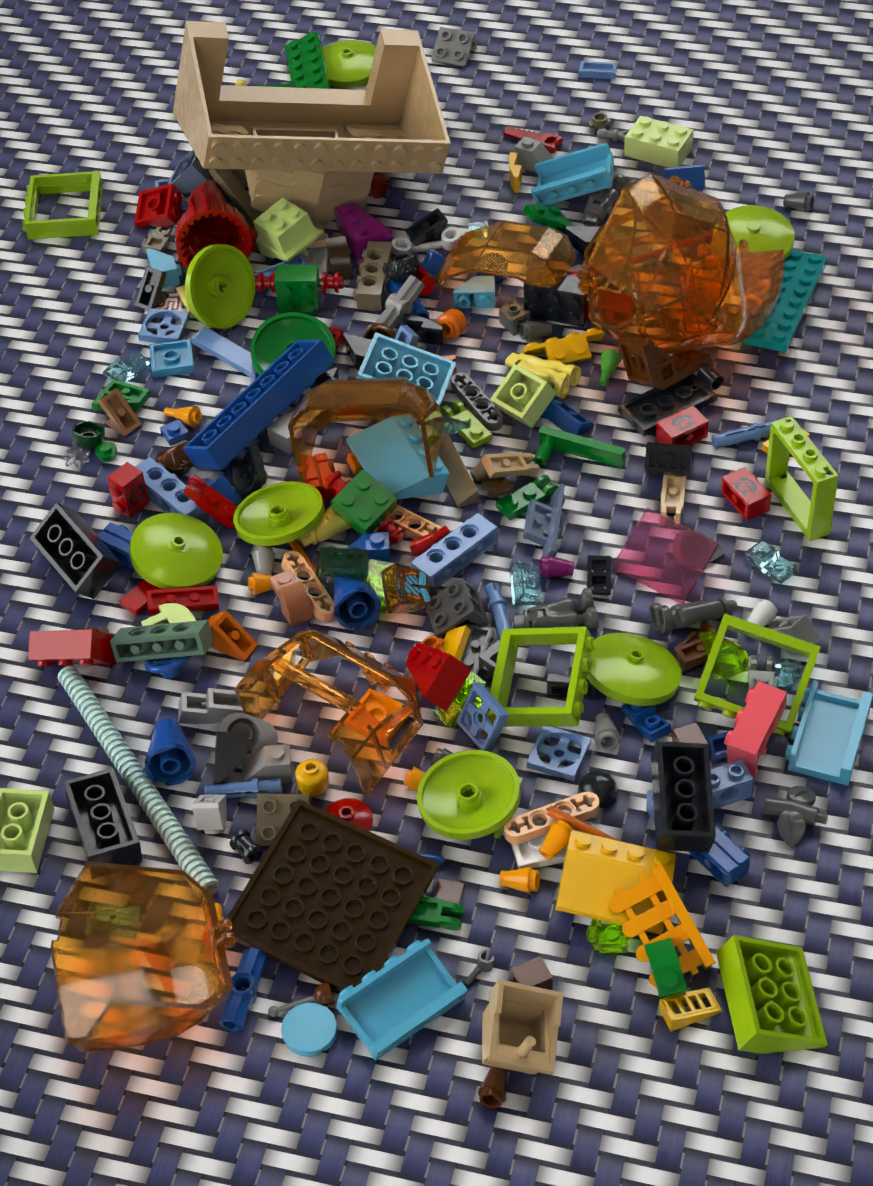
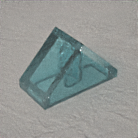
M772 658L774 687L780 690L797 691L801 673V662L798 659Z

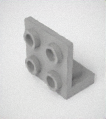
M440 27L431 57L432 62L466 67L471 48L477 49L478 46L475 33Z

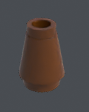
M490 1067L478 1091L480 1102L484 1106L498 1108L505 1102L507 1069Z

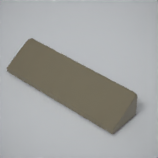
M209 169L210 175L239 213L243 214L248 225L255 229L253 221L263 212L251 207L250 195L230 169Z
M445 433L434 441L431 446L450 473L446 487L457 508L478 503V489L449 434Z

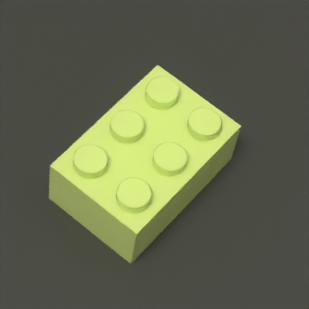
M640 116L625 136L624 156L668 168L680 167L693 149L694 129Z
M0 788V871L37 873L55 810L49 791Z

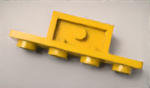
M591 328L586 333L578 334L574 332L561 339L553 337L540 344L532 342L524 347L522 353L526 355L545 353L547 360L561 361L565 365L590 360L592 355L588 342L602 339L606 332L605 329Z

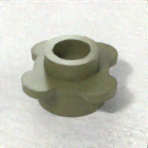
M598 112L592 116L589 126L598 130L601 128L606 129V125L611 123V119L607 118L605 113Z

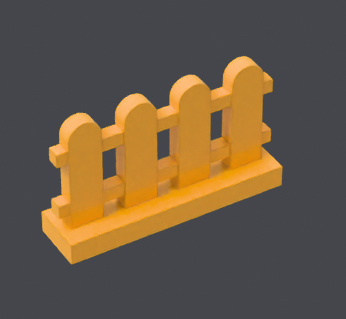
M662 864L652 869V877L647 879L645 874L640 876L641 883L624 892L621 888L614 890L616 896L611 898L609 908L616 914L625 911L630 920L623 924L622 932L628 938H634L638 935L643 945L636 949L638 961L648 962L644 945L671 938L674 947H677L681 954L678 960L683 974L690 971L693 976L699 973L696 967L703 965L706 970L715 965L716 962ZM661 891L666 898V901L662 903L656 895ZM650 898L654 907L636 916L631 907ZM675 916L680 925L674 927L669 918ZM663 922L668 931L649 941L645 931ZM687 940H689L693 947V950L689 952L683 944ZM651 972L649 975V982L652 986L656 987Z

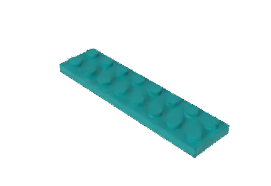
M792 250L790 255L781 262L745 336L744 344L787 352L825 269L827 257Z

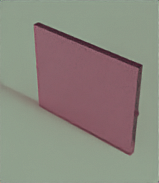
M647 507L611 567L681 604L685 603L698 579L703 575L704 569L719 544Z

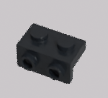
M250 445L242 461L235 459L230 461L229 468L236 492L250 495L266 483L267 472L265 471L263 457L258 446Z

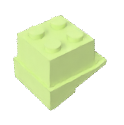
M283 197L253 221L255 230L258 233V238L255 241L260 253L269 258H278L287 262L299 253L302 254L304 259L307 258L309 254L306 247L324 233L323 230L313 225L307 212Z

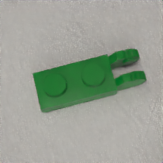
M544 474L536 478L534 483L531 482L514 491L515 493L497 500L496 508L508 520H512L527 512L528 504L532 499L543 503L553 495L559 486L555 482L549 484L551 479L548 475Z
M423 896L409 924L436 928L442 927L455 931L461 930L462 922L457 918L443 916V912L452 916H462L465 912V906L454 902H447L444 899Z

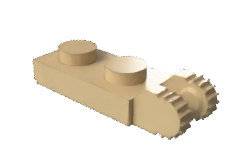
M531 453L485 454L481 459L490 478L520 475L532 476L540 470L539 465L530 464L534 459Z
M663 475L660 526L666 525L667 513H676L674 524L675 527H680L681 514H683L686 476Z

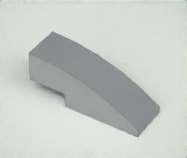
M208 688L206 694L182 692L178 703L179 723L183 724L221 723L229 714L245 713L255 716L258 713L257 693Z

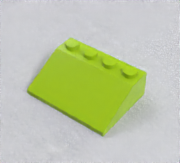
M733 935L716 952L738 1050L767 1054L825 1048L828 1045L802 947Z

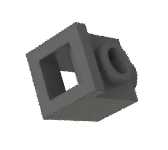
M517 302L513 304L506 303L499 309V322L513 336L519 334L520 323H524L526 320L531 321L530 311H526Z

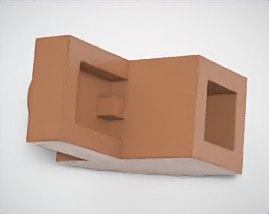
M291 569L269 577L270 585L280 599L281 611L291 627L313 619L311 604L305 587L300 578L297 579Z

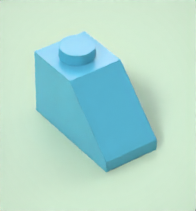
M150 248L146 249L149 267L167 273L163 288L179 285V276H182L180 264L175 263L174 257Z

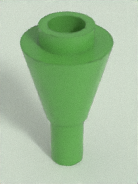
M609 349L601 353L602 374L599 380L600 386H607L609 377L622 360L621 355L615 350Z

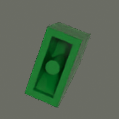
M668 938L644 945L659 999L687 992L672 939Z

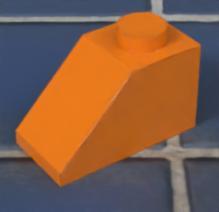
M226 610L211 616L208 620L214 638L211 646L215 650L245 661L258 645Z

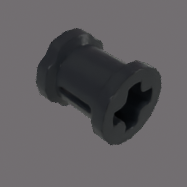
M248 830L237 832L230 840V847L242 855L245 864L254 863L263 854V847L251 839V834Z

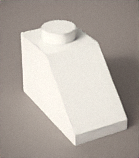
M200 795L192 803L197 830H204L205 834H218L220 830L227 826L226 795Z

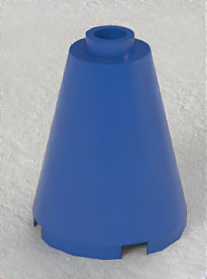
M349 569L339 571L334 577V614L341 626L351 630V627L363 629L373 624L380 615L381 601L379 596L354 571Z
M165 718L158 721L155 725L145 759V770L147 776L156 783L158 780L165 782V785L168 786L181 784L192 776V772L196 767V759L179 723L174 719Z

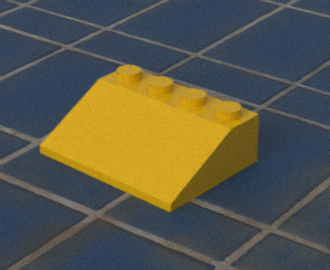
M571 830L565 851L555 910L623 926L625 922L630 920L626 912L616 914L609 908L611 898L616 896L614 890L621 888L623 892L641 883L639 877L644 874L647 879L652 877V869L662 864L672 882L676 854ZM662 891L656 894L661 903L666 901ZM648 898L631 908L635 915L638 916L653 908L654 905L651 899ZM662 922L647 931L661 935L664 923Z

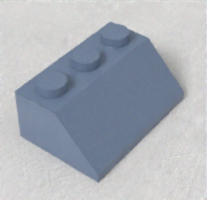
M192 150L178 162L168 184L173 183L179 191L191 193V190H195L200 184L210 180L212 176L209 173V169H204L201 166L194 150Z

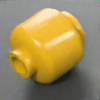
M307 759L296 768L297 788L302 794H309L315 797L323 794L328 789L330 783L328 768L324 762L318 759Z

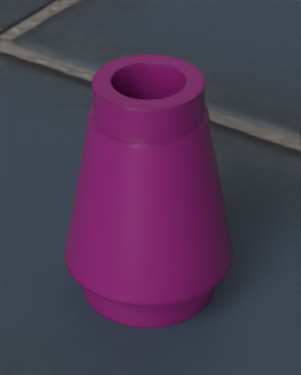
M551 555L541 556L539 575H544L545 578L573 576L574 562Z

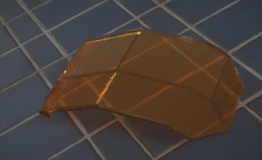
M502 220L465 232L446 257L434 280L435 284L441 286L442 283H446L450 278L474 271L515 278L531 287L560 284L577 257L568 236L552 227Z

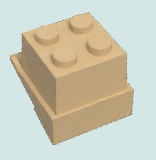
M499 979L489 992V1004L483 1012L482 1064L536 1075L538 1072L552 1075L555 1069L563 993Z

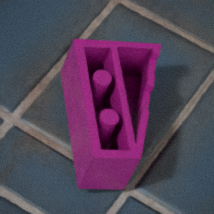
M345 203L334 207L336 227L341 236L346 237L347 246L356 261L362 259L363 249L367 248L368 241L392 242V231L355 203Z

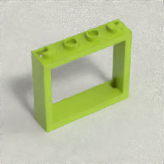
M100 171L30 176V184L27 185L28 196H25L26 208L23 209L25 220H22L23 232L27 233L28 240L99 235L103 192ZM90 191L88 217L36 221L39 194Z
M792 416L771 422L765 483L809 541L829 535L839 475ZM790 453L813 482L811 501L788 472Z
M724 613L695 693L694 701L698 702L697 706L705 710L712 711V708L721 710V715L731 719H735L738 711L745 708L704 693L727 629L807 656L809 658L787 721L780 720L775 733H773L784 736L785 733L790 735L821 646Z
M587 627L502 630L490 694L509 713L503 727L579 726L580 715L584 713V694H587L588 691L587 675L591 672L592 668L591 652L595 650L593 645L594 637L591 636ZM576 644L565 707L507 708L519 646ZM490 709L488 718L494 724L496 714Z

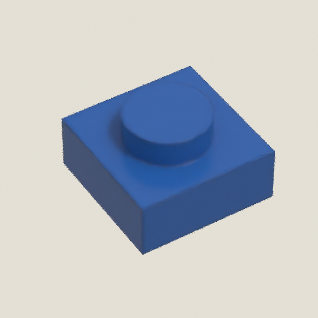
M180 419L160 427L162 436L170 446L190 438L189 431Z

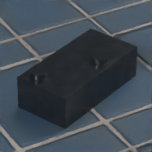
M57 502L30 536L31 541L76 593L92 599L97 596L121 564L118 558L74 509Z
M656 741L651 755L656 850L709 853L716 838L709 744Z
M114 768L63 781L69 809L91 876L143 862L140 842Z

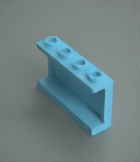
M608 143L536 163L534 168L538 174L537 187L531 188V194L536 204L547 206L612 187L614 156Z
M813 680L811 689L806 688L803 702L806 705L805 707L800 706L797 721H800L799 726L794 725L791 740H794V744H788L785 759L789 760L788 771L849 786L871 709L873 693L863 691L861 700L818 690V681Z
M428 938L422 942L419 940L413 942L408 946L405 954L400 957L397 955L391 957L384 963V968L378 972L375 970L370 971L361 979L362 983L356 987L350 985L339 994L336 1008L375 1061L459 1004L467 995L468 989L462 981L457 984L431 950V941Z

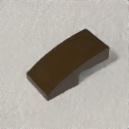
M339 236L325 239L332 276L339 272L340 276L344 277V280L353 279L346 237Z
M505 477L480 481L481 489L487 491L488 498L515 493L513 486Z

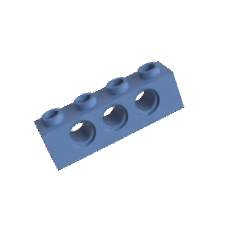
M149 457L135 466L143 472L148 499L165 513L185 514L202 522L209 517L207 512L198 507L194 501L184 494L183 490L188 484L185 485L174 473L171 474L160 462L157 463Z
M475 514L438 543L433 544L422 555L417 556L411 562L412 572H424L427 579V585L424 587L429 591L428 586L436 587L437 589L498 543L497 526L480 514Z
M743 760L711 769L714 809L751 797L753 777ZM653 789L647 791L646 810L655 825Z

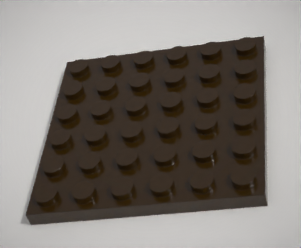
M298 799L221 926L220 934L248 948H258L267 957L321 983L329 982L331 988L341 992L350 985L356 987L362 983L361 979L370 971L375 970L378 972L385 967L384 963L393 953L439 869V863Z

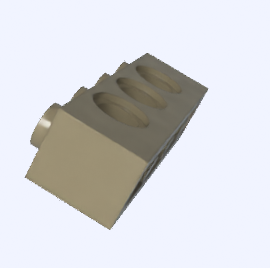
M368 241L367 248L363 249V262H360L359 267L361 275H357V289L354 288L353 300L357 301L358 310L382 311L386 284L389 280L384 275L382 267L383 263H387L389 267L392 266V242Z

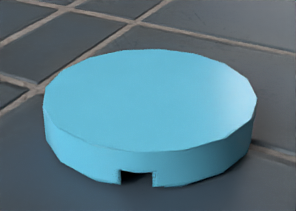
M304 1003L295 1006L286 1014L282 1021L281 1033L287 1048L291 1052L299 1056L312 1057L318 1055V1052H322L324 1049L325 1051L332 1046L337 1036V1023L334 1014L327 1007L319 1003Z

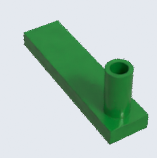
M543 425L539 429L540 446L533 459L534 463L539 466L546 465L552 450L555 449L615 467H624L626 462L625 448Z

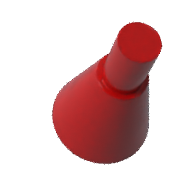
M445 525L435 533L411 540L412 546L409 548L415 557L420 556L430 549L433 544L438 543L439 540L451 532Z

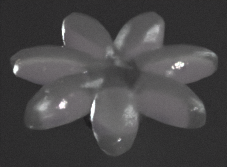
M80 447L72 450L67 449L68 455L62 456L61 459L67 461L65 463L67 467L74 463L78 468L80 467V462H89L86 456L90 452H81L82 448Z

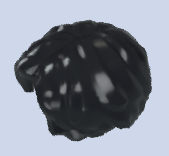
M412 252L410 257L408 254L395 256L392 267H389L387 263H383L382 271L392 282L404 283L410 275L418 276L420 264L416 253Z

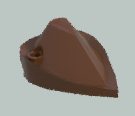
M188 442L166 448L155 457L157 463L160 462L171 474L174 473L176 476L185 475L193 465L183 450V447Z

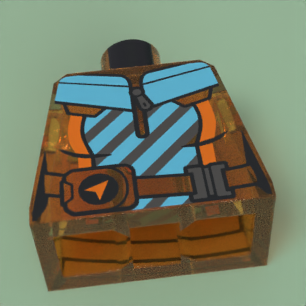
M394 562L381 572L388 614L418 612L430 604L431 598L437 594L436 587L428 586L427 576L423 571Z

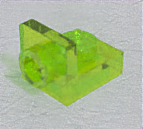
M593 918L591 926L587 927V940L591 942L596 953H627L630 938L623 934L622 925L602 924L601 920Z

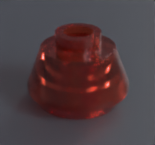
M377 173L373 175L369 194L374 199H381L386 193L390 183L388 175Z

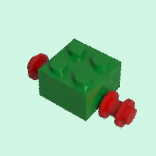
M277 265L276 272H272L271 276H264L263 272H259L258 276H255L254 283L255 289H258L259 293H263L264 289H271L272 293H276L278 313H319L322 297L321 287L322 293H326L328 289H334L336 293H339L340 289L344 288V277L340 276L339 272H336L334 276H328L326 272H322V278H319L318 265Z
M364 469L352 480L346 482L341 479L342 473L340 471L330 472L324 479V488L326 490L333 489L336 492L335 497L331 500L332 510L361 536L365 533H373L379 526L376 532H389L390 546L394 543L398 545L404 539L405 528L403 526L397 528L393 524L394 518L392 516L388 517L397 508V498Z

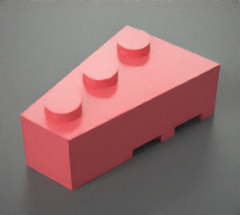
M760 681L757 682L754 689L748 691L745 699L747 704L744 710L740 709L735 718L736 726L733 731H728L724 744L727 745V764L743 760L754 778L757 777L759 772L757 770V763L761 754L766 755L768 748L765 746L771 734L775 733L787 704L786 691Z

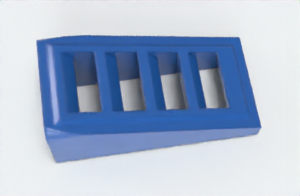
M430 247L421 266L426 272L437 277L446 262V258Z

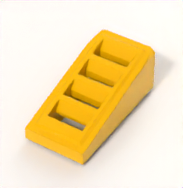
M710 987L667 996L659 1000V1010L671 1032L722 1013V1009ZM707 998L711 1007L706 1008L702 999ZM696 1001L700 1009L696 1010L692 1002ZM684 1005L688 1006L690 1010L689 1012L685 1011L683 1007ZM678 1008L680 1014H676L674 1009Z

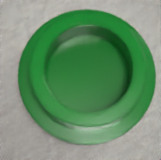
M102 442L95 448V454L103 462L112 461L116 457L117 446L112 442Z

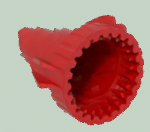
M212 179L200 184L195 190H191V196L187 200L189 208L178 221L175 230L178 264L188 269L195 255L203 248L213 244H227L236 247L248 259L251 256V251L256 249L253 240L258 237V233L248 225L243 214L225 202L223 192L219 190L218 184Z

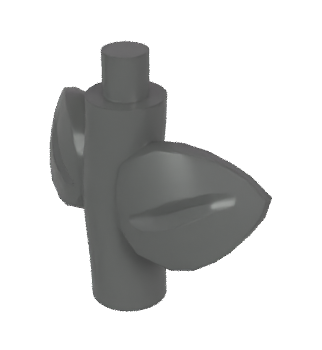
M794 786L790 788L786 799L766 797L763 814L779 816L776 823L777 830L785 843L790 847H794L802 839L807 824L815 826L816 823L827 824L828 814L821 813L819 808L812 806L816 801V795L808 787Z

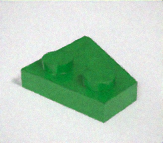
M526 204L523 212L532 222L540 223L556 230L557 226H561L566 230V226H573L561 213V209L551 205L547 207L540 204Z
M112 379L93 401L92 408L94 411H104L98 401L117 388L131 409H141L151 396L150 389Z

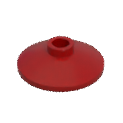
M340 799L331 803L325 809L326 812L367 831H370L373 825L371 809L367 804L358 799Z

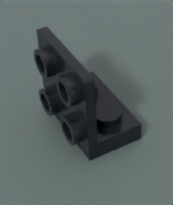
M647 442L645 471H650L653 474L673 473L675 476L690 475L695 457L692 454L693 446Z

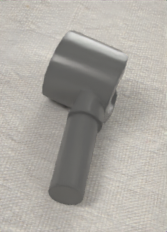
M482 950L478 954L477 966L463 981L467 987L479 974L490 972L493 969L494 956L490 960L485 961L486 950Z

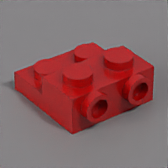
M173 183L140 191L134 224L138 228L153 224L161 228L176 225V219L180 218L179 202L183 201L181 191Z

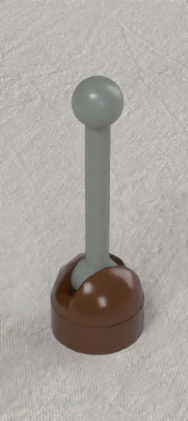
M329 982L316 987L311 997L280 1007L271 1006L268 1009L269 1016L276 1017L280 1012L313 1001L323 1006L334 1004L335 1001Z

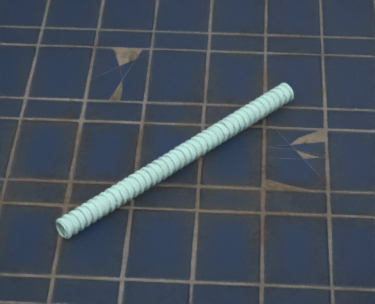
M72 665L63 668L58 673L59 682H61V685L68 693L72 702H74L85 722H87L98 742L104 748L119 774H121L122 779L128 785L135 799L139 802L147 817H149L150 822L153 823V826L164 840L171 854L175 857L182 871L186 874V877L190 880V883L200 897L205 898L213 895L219 888V882L214 874H212L211 869L208 868L207 863L204 862L203 857L200 856L199 851H197L177 818L174 817L173 812H171L167 803L163 800L152 780L147 776L138 759L135 758L134 753H132L128 744L118 732L110 717H108V714L81 676V673Z

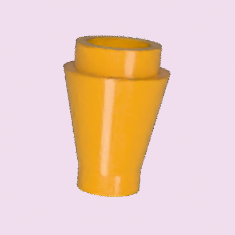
M562 820L553 823L541 848L538 850L545 859L552 860L557 853L567 846L571 830L574 829Z
M533 867L501 871L499 883L501 887H508L531 894L532 891L539 890L540 872L539 870H533Z

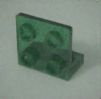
M333 546L320 547L315 575L321 577L367 579L368 550L336 548Z

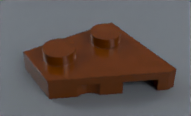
M707 620L702 621L700 629L696 633L691 632L685 641L680 642L674 648V656L686 670L707 662L717 632ZM724 640L717 658L729 654V645Z

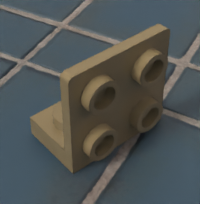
M257 794L256 844L270 846L298 799L313 805V797L309 794Z

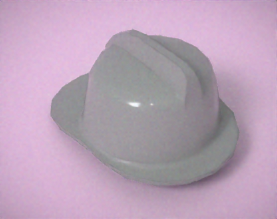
M245 713L229 714L219 725L218 731L248 733L247 739H252L251 755L247 754L246 757L252 756L263 746L277 745L278 742L277 732L272 724Z

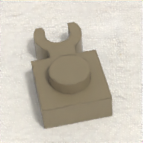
M157 227L156 235L150 234L142 246L143 253H146V249L149 248L164 253L169 245V239L172 237L171 229L168 228L166 232H162L161 227Z

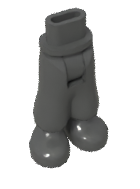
M615 175L612 187L590 193L583 214V225L597 227L598 224L603 222L611 207L618 201L619 195L624 193L629 186V181L624 175Z
M584 588L582 590L579 601L575 602L573 598H564L527 609V612L525 609L522 614L513 615L515 629L583 626L590 629L599 628L598 614L594 606L591 588Z
M718 598L717 600L704 599L671 606V608L660 603L650 604L649 612L655 630L666 633L673 629L688 627L699 621L722 618L724 613L728 614L729 611L737 610L738 606L735 600L726 601L724 598Z

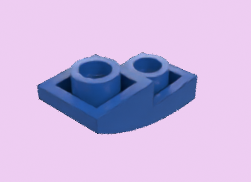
M625 703L621 706L622 711L634 727L651 743L672 733L671 724L657 714L655 705L635 706Z

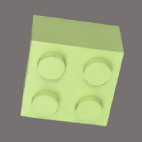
M514 364L490 400L502 412L533 428L557 392L548 382Z

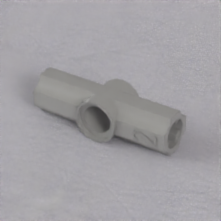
M410 275L397 293H392L387 298L385 303L386 309L375 323H385L394 329L401 318L404 317V314H411L413 310L412 303L425 285L416 277Z

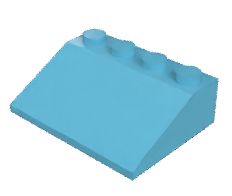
M375 332L357 374L352 392L434 422L456 362Z
M411 414L391 416L346 439L347 444L363 469L397 499L443 493L450 473Z

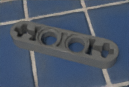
M463 372L453 374L450 380L451 389L486 429L489 431L500 430L503 427V414L469 375ZM470 393L476 394L474 397H467L466 395ZM479 406L488 407L484 410L477 409Z

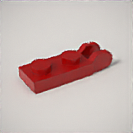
M190 476L188 480L190 485L185 486L184 494L228 529H233L235 527L233 517L237 506L206 484L205 480L200 478V476Z

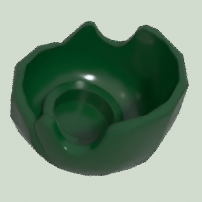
M92 421L74 424L72 429L73 441L80 448L86 450L95 449L104 441L105 428Z

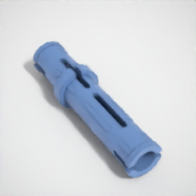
M777 420L761 424L753 423L746 428L712 435V445L714 449L748 440H761V437L770 435L771 422Z
M494 582L495 590L493 584L489 583L485 586V592L489 601L488 609L493 614L501 640L502 630L512 628L506 611V600L502 598L499 584Z
M253 778L252 781L205 784L204 792L205 795H226V799L251 796L257 798V794H283L282 778L269 780Z

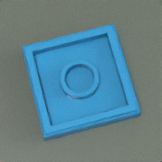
M191 339L149 345L153 378L195 372Z

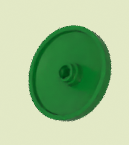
M288 312L273 316L259 326L252 338L250 350L253 367L258 375L262 374L296 340H323L335 359L336 347L332 333L323 322L308 314ZM334 362L329 366V370L332 369Z

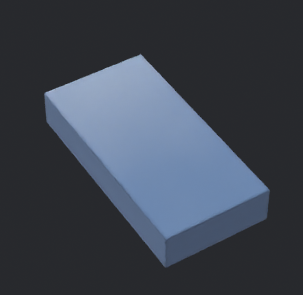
M581 61L578 77L615 80L617 63Z

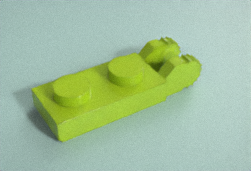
M459 400L452 402L453 409L457 412L455 416L447 405L441 408V412L449 422V425L473 449L492 440V433L466 410Z

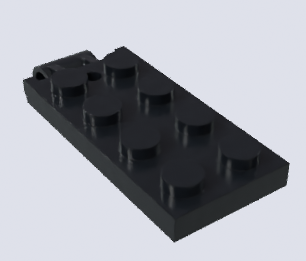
M705 364L698 370L697 376L693 373L664 390L653 388L618 405V412L645 437L656 431L657 422L691 406L699 410L717 401L718 396L712 390H717L721 387L724 377L709 364Z

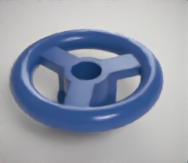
M192 656L162 658L159 661H156L158 659L146 660L144 666L148 672L162 673L163 678L166 679L174 678L181 674V667L186 665Z

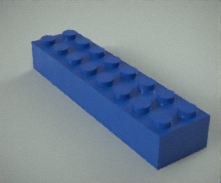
M296 340L183 447V450L196 469L219 471L226 469L230 465V461L235 456L242 454L245 450L244 448L250 442L255 441L263 429L271 426L273 420L278 415L284 413L292 401L299 399L302 392L312 386L320 374L329 370V366L335 359L323 340Z

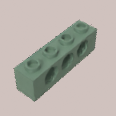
M208 620L120 628L110 640L116 663L205 655L214 642Z

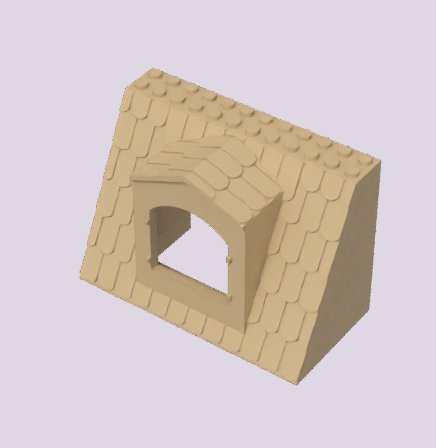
M186 21L173 108L174 117L204 169H245L251 207L265 212L283 197L307 212L313 224L325 223L335 220L334 207L345 203L353 202L360 208L365 209L374 172L442 174L451 142L418 31L380 29L366 90L221 85L229 41L226 23Z

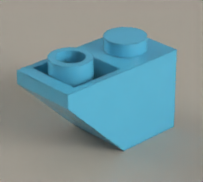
M474 276L453 290L454 309L495 308V276Z

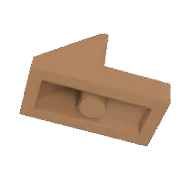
M117 388L98 401L110 418L105 423L123 436H126L142 424Z

